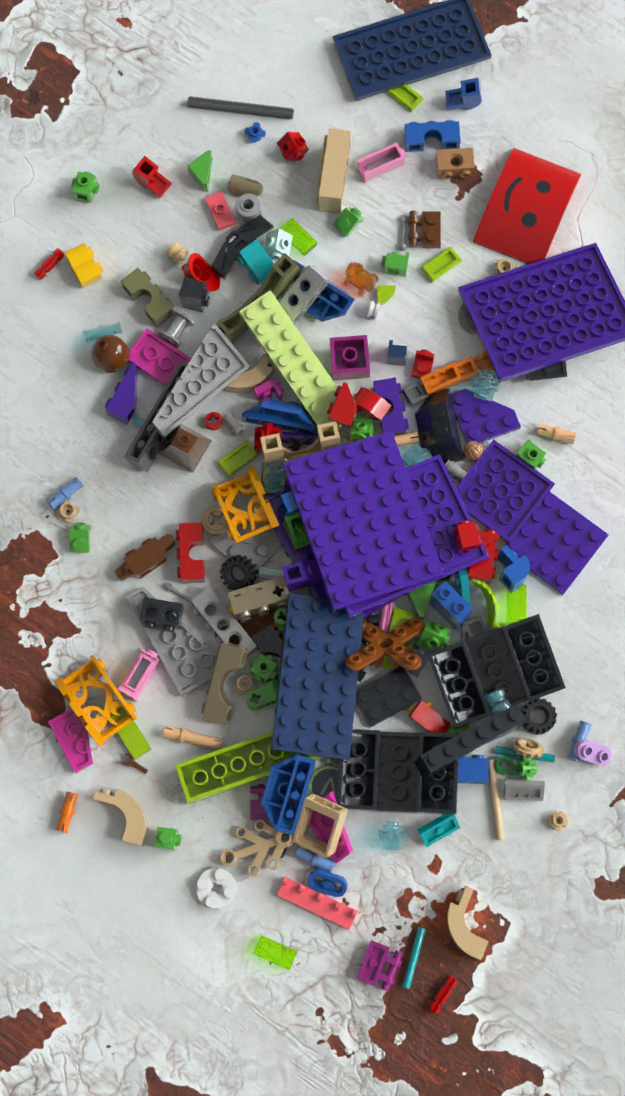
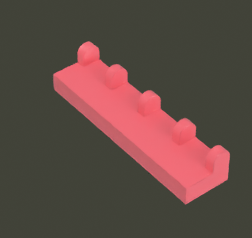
M287 877L284 878L277 893V896L349 930L358 912Z

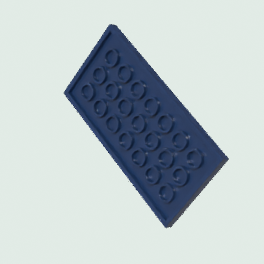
M470 0L442 1L333 36L334 45L356 101L488 60L492 56Z
M294 593L288 594L271 750L344 761L350 760L358 671L349 670L346 667L345 661L349 656L361 650L364 612L348 618L344 608L333 611L329 599Z

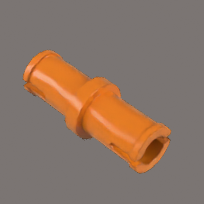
M66 791L63 807L59 810L61 814L55 830L61 831L64 824L62 832L68 833L72 816L75 815L73 811L79 794L73 793L72 800L70 801L72 793Z

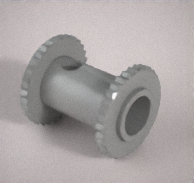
M243 194L236 201L237 219L240 225L243 226L258 215L262 216L260 211L261 202L256 195Z
M173 309L171 311V314L174 316L166 331L159 330L158 335L174 347H180L181 343L178 341V338L187 325L193 326L194 322L185 313Z

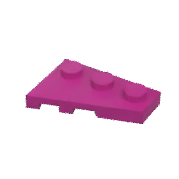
M71 708L51 719L48 723L77 774L93 765L88 731L80 720L82 715L77 717Z
M333 791L324 797V799L336 803ZM313 810L309 826L320 841L328 844L335 820ZM344 825L336 851L330 855L336 864L353 852Z

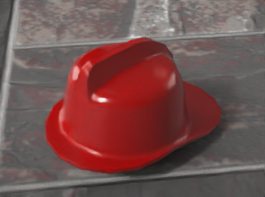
M192 253L189 256L188 262L182 266L185 277L206 282L209 291H217L220 288L218 274L213 271L212 267L200 254Z

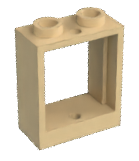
M316 794L306 797L292 842L298 844L302 849L316 852L317 856L329 857L336 851L348 809ZM313 810L335 820L328 844L306 834Z

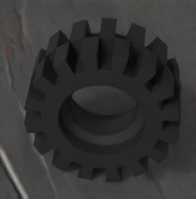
M237 555L227 559L222 564V569L220 570V573H222L220 579H224L223 585L227 584V588L229 590L233 588V591L253 585L254 580L257 578L255 576L257 570H254L256 565L251 563L253 560L251 558L247 559L245 555ZM235 566H240L244 569L245 576L242 580H237L233 577L232 570Z
M538 698L529 701L522 708V713L527 719L523 727L528 730L527 732H532L534 735H542L554 727L557 721V713L552 703L546 701L547 699ZM541 709L545 712L546 720L544 723L537 724L531 719L533 710Z

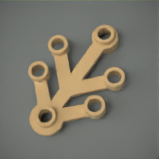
M263 820L255 822V830L266 832L274 837L265 840L249 832L245 827H238L236 829V836L240 839H247L255 844L235 852L229 849L224 850L220 855V860L224 865L233 866L238 859L257 853L253 864L248 868L249 875L257 877L261 873L260 867L269 848L276 846L272 857L267 860V867L271 870L278 869L280 865L279 859L284 849L294 843L292 842L294 835L274 830L273 827L267 825ZM259 823L264 824L263 829H258ZM244 829L245 835L239 836L240 830ZM285 834L289 836V839L287 841L282 840V837ZM229 855L233 856L231 862H227V856ZM272 860L276 861L275 867H270ZM253 867L258 869L256 874L251 873Z

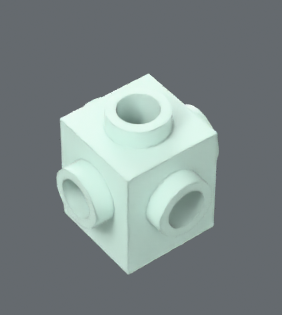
M281 229L267 232L264 250L270 258L279 260L284 253L289 256L292 235Z

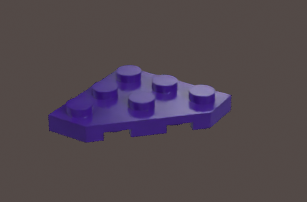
M468 389L451 393L455 417L466 443L469 441L482 443L521 429L513 409Z

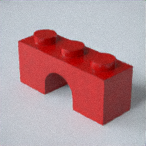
M202 522L179 523V529H176V541L180 542V548H176L177 560L180 559V567H177V578H181L182 584L205 583L204 561L194 560L189 556V552L193 547L204 545Z

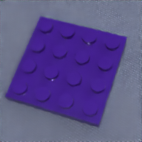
M493 439L456 489L471 517L488 529L495 531L496 534H500L499 537L504 541L511 543L554 487L555 483Z
M549 492L511 543L506 542L505 545L515 551L518 558L526 555L530 563L529 571L564 595L609 534Z

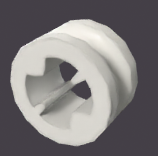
M371 301L367 317L373 316L374 319H377L381 303L375 304L374 301Z

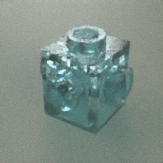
M479 369L477 376H473L471 384L473 386V397L492 401L494 393L498 392L500 382L494 371Z
M387 821V825H383L382 830H379V842H382V850H403V842H407V830H403V825H399L398 821ZM390 833H395V834H396V838H395V839L390 838L389 834H390Z

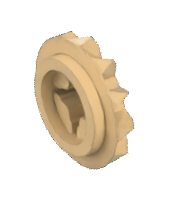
M212 505L205 509L201 518L205 531L219 535L229 529L220 505ZM212 515L217 518L219 516L222 517L220 519L221 525L218 523L212 524L214 521Z
M521 738L513 742V750L518 755L537 759L544 754V747L533 739Z

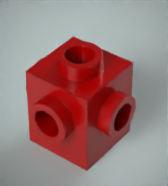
M287 132L277 142L286 161H300L309 150L305 139L299 132Z
M264 423L262 426L255 428L254 450L263 452L260 437L279 433L281 439V428L274 427V424Z

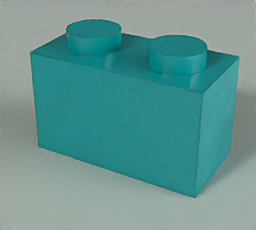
M257 239L236 253L239 264L242 267H246L249 272L247 273L248 277L257 284L265 280L271 267L274 265Z

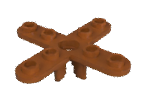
M412 618L386 634L369 621L363 619L362 639L369 643V645L349 656L345 661L346 667L349 670L358 671L374 662L375 668H379L384 663L383 656L386 655L389 657V662L394 668H398V665L406 670L418 669L422 664L421 658L402 644L424 630V621L419 618Z

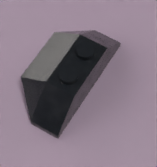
M447 388L432 393L415 413L421 449L432 457L440 454L444 464L448 460L454 461V463L463 461L464 458L450 389Z

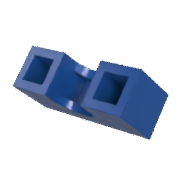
M446 120L445 122L428 121L426 123L410 122L405 124V152L423 151L424 141L431 137L440 141L441 150L460 148L459 121Z

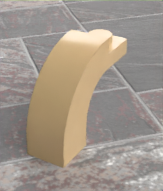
M267 354L263 355L260 363L254 369L244 371L223 390L237 394L250 393L254 391V388L270 380L274 375L273 368H271L274 365Z
M103 789L100 792L95 791L93 796L95 801L117 806L123 811L126 818V828L122 841L144 846L147 835V821L139 803L132 796L119 789H116L114 796H112L113 792Z
M464 887V890H459L455 901L458 902V905L449 903L447 926L452 940L459 949L473 958L482 960L489 941L474 935L465 923V910L473 890Z

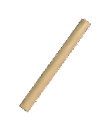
M489 760L488 775L496 840L504 839L495 760Z

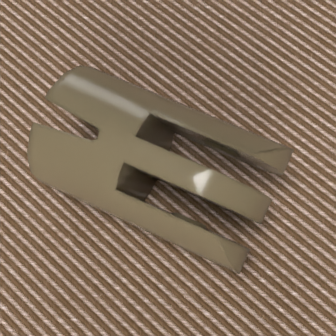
M233 174L229 180L228 191L238 195L249 193L258 197L263 192V186L256 180Z

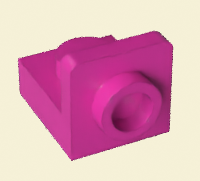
M273 378L254 388V395L258 401L269 398L273 392H275L279 400L283 399L282 393L284 390L279 382L276 383Z

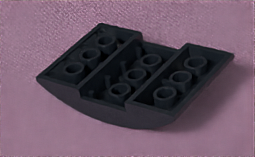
M539 614L491 629L427 654L454 728L488 717L516 703L518 705L566 688Z
M353 729L350 760H339L337 804L348 810L457 814L459 760L425 780L414 762L420 755L459 734L381 732L380 730Z

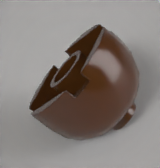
M104 335L98 338L91 350L94 364L105 373L117 372L116 369L120 366L123 368L130 355L127 344L115 335Z

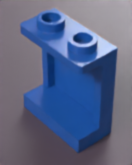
M446 581L431 594L429 604L455 630L470 618L469 613L473 609Z

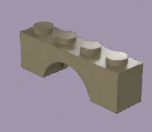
M228 642L219 645L216 652L217 662L211 671L213 676L212 682L208 685L206 691L208 695L207 701L202 706V719L223 726L230 724L234 704L228 700L224 684L227 676L233 670L245 667L249 648Z

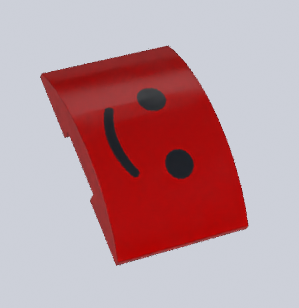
M513 148L487 204L473 243L526 264L545 259L581 174Z

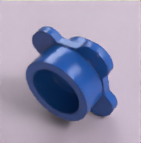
M258 122L253 123V126L247 127L244 130V133L248 135L252 143L258 142L266 136L265 130L261 129Z

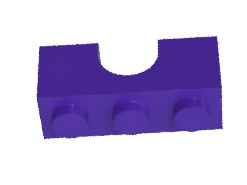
M396 377L373 381L374 393L387 401L393 410L391 414L384 416L380 421L382 433L392 431L394 436L406 434L409 424L408 419H404L403 416L405 404L404 401H400L399 394H402L400 383L396 382Z

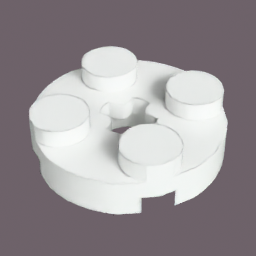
M211 868L205 871L198 879L196 891L198 898L203 904L210 908L219 909L226 907L233 901L237 885L234 877L228 871L222 868ZM215 882L217 885H222L219 894L211 891L213 888L212 884Z

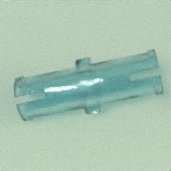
M120 322L105 326L102 324L97 328L83 330L86 342L96 340L104 335L122 334Z

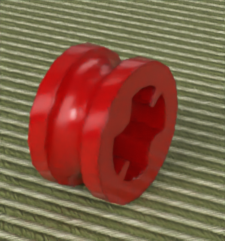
M210 412L206 415L205 423L207 428L212 431L221 428L222 417L219 413ZM215 417L219 422L216 421L217 424L213 425L212 422L209 423L211 418Z

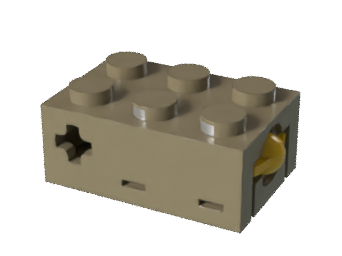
M284 576L228 592L231 603L229 611L234 614L237 622H248L252 620L251 617L257 615L265 617L271 611L287 606L289 591Z

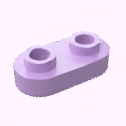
M585 739L579 740L575 744L574 753L576 757L604 766L611 759V751L606 746Z

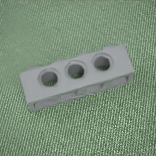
M313 265L305 266L300 271L299 278L289 285V291L285 296L282 295L278 299V302L294 325L297 324L330 282V279ZM306 281L310 284V288L307 291L304 289ZM294 296L298 297L297 305L293 304Z
M210 587L191 600L193 604L191 609L197 616L201 615L204 618L203 624L209 631L213 630L216 633L215 639L220 645L225 642L229 643L232 637H238L240 639L238 645L249 648L247 657L258 650L254 641ZM214 607L216 613L211 616L207 615L206 610ZM226 622L228 624L227 629L219 630V623Z

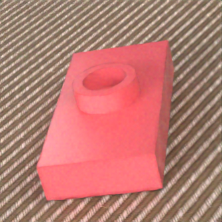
M222 191L205 197V201L219 231L236 225Z

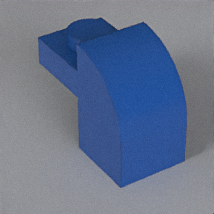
M479 78L460 81L461 88L446 90L447 110L466 107V110H471L479 106L482 102Z
M505 545L498 554V560L506 567L502 570L499 581L510 593H513L524 584L530 570V563L526 555L518 558L515 551Z

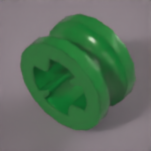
M506 756L500 757L495 763L496 771L501 775L509 774L513 770V761ZM502 760H505L506 764L510 766L509 769L506 768V771H502V767L499 766V762L502 763Z

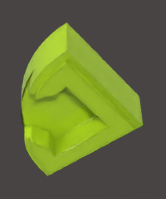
M396 285L377 286V302L381 303L380 305L387 303L394 296Z

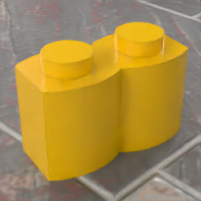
M83 243L65 252V256L82 288L102 279L101 273L103 269L99 262L95 263L93 260L95 255L90 246L87 247Z

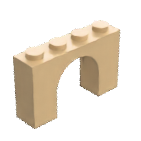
M336 421L317 425V440L307 447L300 448L298 451L284 448L281 444L279 433L260 437L267 475L285 473L282 467L284 462L340 446Z

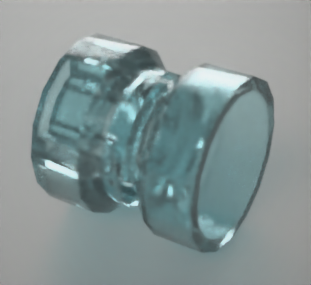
M503 688L485 696L487 702L491 704L493 714L500 713L511 707L509 701L504 697L505 692Z

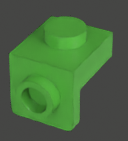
M345 207L333 226L348 237L357 224L363 222L364 218L357 208Z
M78 522L71 526L69 530L70 552L89 553L91 525Z

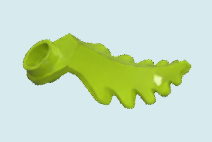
M471 579V583L483 592L486 599L487 624L493 628L509 624L503 621L500 623L496 622L498 601H496V594L494 591L492 592L491 586L487 585L484 581L480 582V580Z

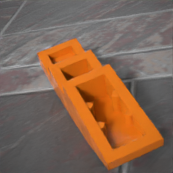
M485 352L456 364L453 362L420 377L429 395L465 383L494 371Z

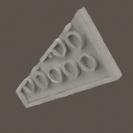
M215 323L208 330L152 421V425L163 438L250 367Z
M247 521V528L245 530L243 529V524L237 525V531L240 535L251 531L250 521ZM255 522L256 528H259L263 525L268 524L269 522ZM273 528L240 541L237 544L235 539L230 540L227 531L208 540L227 559L237 555H245L247 559L251 558L253 560L251 563L252 565L255 563L256 567H254V570H257V572L282 545ZM236 566L241 572L245 574V571L242 567Z
M143 586L126 595L138 619H140L144 597L156 599ZM154 609L149 610L147 617H155L157 611ZM169 613L166 616L167 621H173L176 618L173 613ZM181 622L180 630L174 629V632L165 631L160 626H155V628L143 626L181 697L212 680L211 671L218 658L216 652L183 622Z

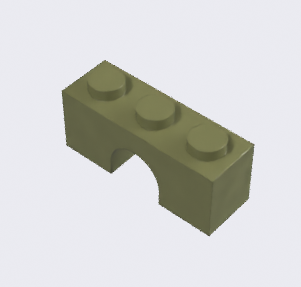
M136 268L121 280L122 287L133 300L140 296L151 298L150 303L144 307V311L152 323L158 327L173 316L171 311L174 305L169 298L165 299L161 295V289L158 285H153L150 282L151 278L145 271L142 272L139 268Z

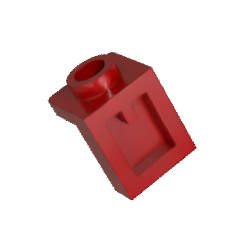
M425 349L416 350L411 377L420 379V377L431 373L435 354Z

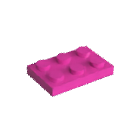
M146 329L131 348L128 362L131 364L133 362L136 363L137 368L166 387L180 361L188 364L191 358L149 329Z

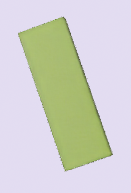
M119 707L117 713L121 716H114L111 713L110 718L117 723L127 713L123 708ZM134 720L118 731V734L135 760L152 750Z

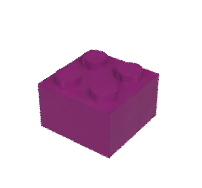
M367 335L330 338L332 380L370 378Z

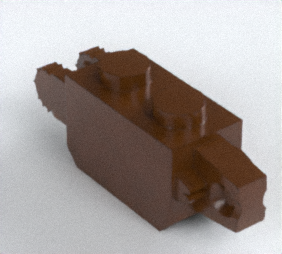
M170 534L158 540L156 537L146 539L137 550L132 549L126 553V557L123 558L125 562L114 571L121 582L132 576L142 579L167 562L168 556L166 552L175 546V539Z

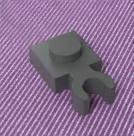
M419 381L402 389V394L410 407L426 400L428 397L424 385H421Z

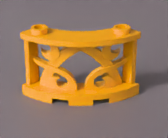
M254 466L247 468V473L219 485H216L215 482L212 483L213 488L210 489L214 500L218 499L229 525L227 533L230 540L235 539L236 544L279 526L269 500H264L262 496L266 493ZM239 492L248 496L255 495L248 503V512L232 506V502ZM255 505H260L258 509L254 508L255 513H253V507ZM228 512L234 515L232 520L230 519ZM247 521H250L251 531L240 535L237 531V525L243 524V529L245 530L247 528ZM255 522H258V523L270 522V523H268V524H266V525H263V526H261V527H259V528H256V526H255Z
M91 655V660L64 679L59 677L54 682L69 702L77 717L82 715L80 720L100 747L106 743V739L138 718L135 715L137 709L132 702L127 703L104 671L106 666L100 658L96 660L94 655ZM96 669V675L91 676V672ZM102 675L108 683L99 681ZM87 687L106 690L104 711L96 706H88L82 709L81 706L88 697ZM80 688H83V696L76 697L78 692L82 693ZM113 691L120 701L113 702ZM121 707L126 711L127 715L116 723L110 718V715L112 713L114 716H121L117 713V709ZM93 711H96L102 716L100 718L96 714V718L92 719L90 715ZM108 721L111 724H113L110 728L102 732Z

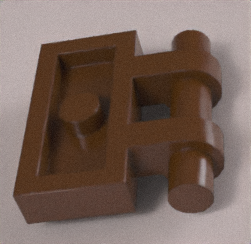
M410 211L408 218L409 246L412 248L417 247V241L422 242V248H440L441 211H422V218L417 217V211ZM417 226H422V233H417Z

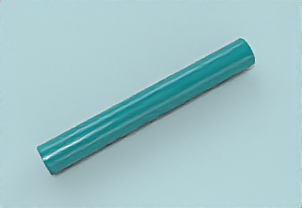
M496 746L495 754L519 758L524 757L523 755H518L512 748ZM544 753L543 756L537 759L532 758V760L554 763L555 755Z
M420 927L417 929L402 987L408 989L411 986L426 929Z

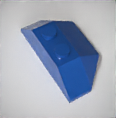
M293 260L301 269L305 267L303 264ZM308 281L304 284V289L307 291L310 288ZM330 281L306 312L321 322L345 316L355 299ZM294 296L293 303L295 305H297L298 303L297 296Z
M277 398L263 399L242 412V422L261 426L264 423L274 424V427L281 428L282 430L297 433L303 431V433L307 434L317 433L315 424L304 408L293 401L285 403L280 402Z
M296 754L271 766L261 805L274 830L294 835L316 763L315 759Z

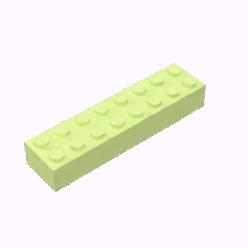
M270 290L240 310L239 315L315 426L334 422L328 419L329 414H327L330 403L334 404L337 397L334 396L337 386ZM336 423L337 429L343 426L341 424Z

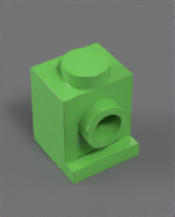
M398 252L387 253L386 256L383 255L381 266L384 267V274L406 277L409 253L406 252L405 256Z
M372 418L353 419L354 424L351 430L352 442L374 436Z
M529 439L516 455L534 469L537 467L541 468L547 460L544 458L546 452L534 445ZM532 452L536 457H531L530 453Z

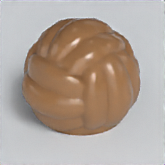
M477 441L467 442L464 445L463 456L470 461H476L483 453L482 444Z

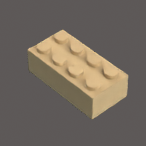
M329 128L328 135H324V151L321 155V168L318 175L319 184L316 188V204L319 205L320 212L341 214L350 153L351 131Z

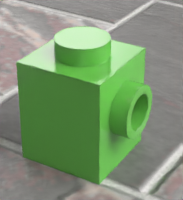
M157 827L154 847L176 851L177 846L181 844L179 830Z

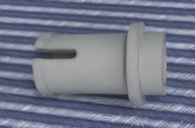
M232 412L223 416L222 420L230 428L232 435L237 437L244 432V425L238 422Z
M448 460L445 464L449 474L452 473L460 481L468 473V471L454 464V461Z

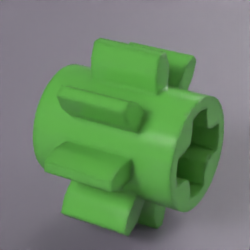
M529 757L517 758V762L513 765L514 776H519V780H533V776L537 773L536 762L531 761Z

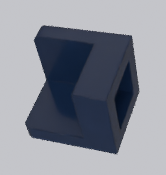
M389 340L387 364L405 366L407 346L393 345V340Z

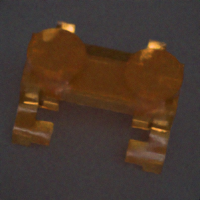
M350 262L344 273L346 278L343 285L353 284L359 289L358 296L360 297L365 294V290L370 292L378 282L377 275L366 271L360 263Z

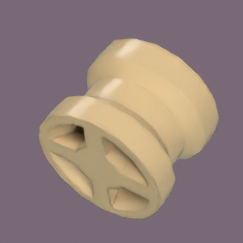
M175 241L168 248L166 256L173 258L174 262L179 265L186 259L189 250L181 247V244Z

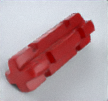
M57 248L53 255H50L41 264L42 267H38L34 271L35 276L42 280L46 273H49L58 264L57 261H60L65 256L63 251Z
M452 976L446 978L445 984L441 986L435 995V1000L428 1006V1009L435 1014L439 1012L441 1004L445 1003L452 992L451 989L457 984V980Z

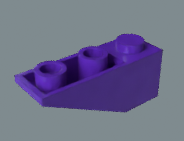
M134 362L131 367L128 366L126 368L124 379L122 382H118L114 390L115 394L105 404L107 415L128 425L133 413H135L137 404L138 369Z
M315 560L300 561L282 566L288 591L323 582Z

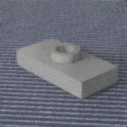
M505 780L503 798L504 800L543 801L545 782Z

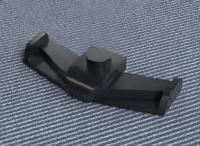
M258 215L240 228L232 231L225 238V242L211 265L213 271L225 280L238 257L236 253L269 230L274 229V226L263 216Z

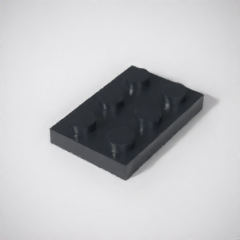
M401 666L356 691V703L371 728L422 700L408 673Z

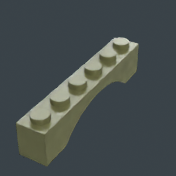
M286 253L271 267L264 282L251 298L236 311L216 323L232 345L248 329L240 317L239 311L270 290L278 299L288 289L289 285L300 276L299 273L302 269Z

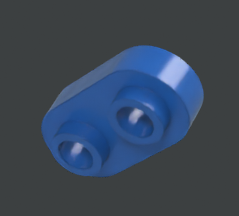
M315 869L308 877V885L315 891L334 897H341L346 893L348 883L340 875ZM319 876L322 880H317L315 877ZM338 882L341 886H336L335 883Z

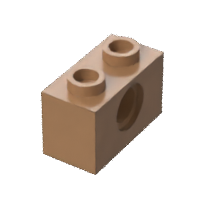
M473 148L436 150L437 178H468L474 175ZM457 163L459 164V166H453L451 164Z

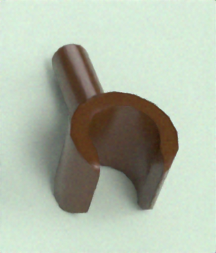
M125 754L130 757L129 763L121 760L122 764L126 767L132 766L145 774L148 772V769L135 762V759L130 754Z

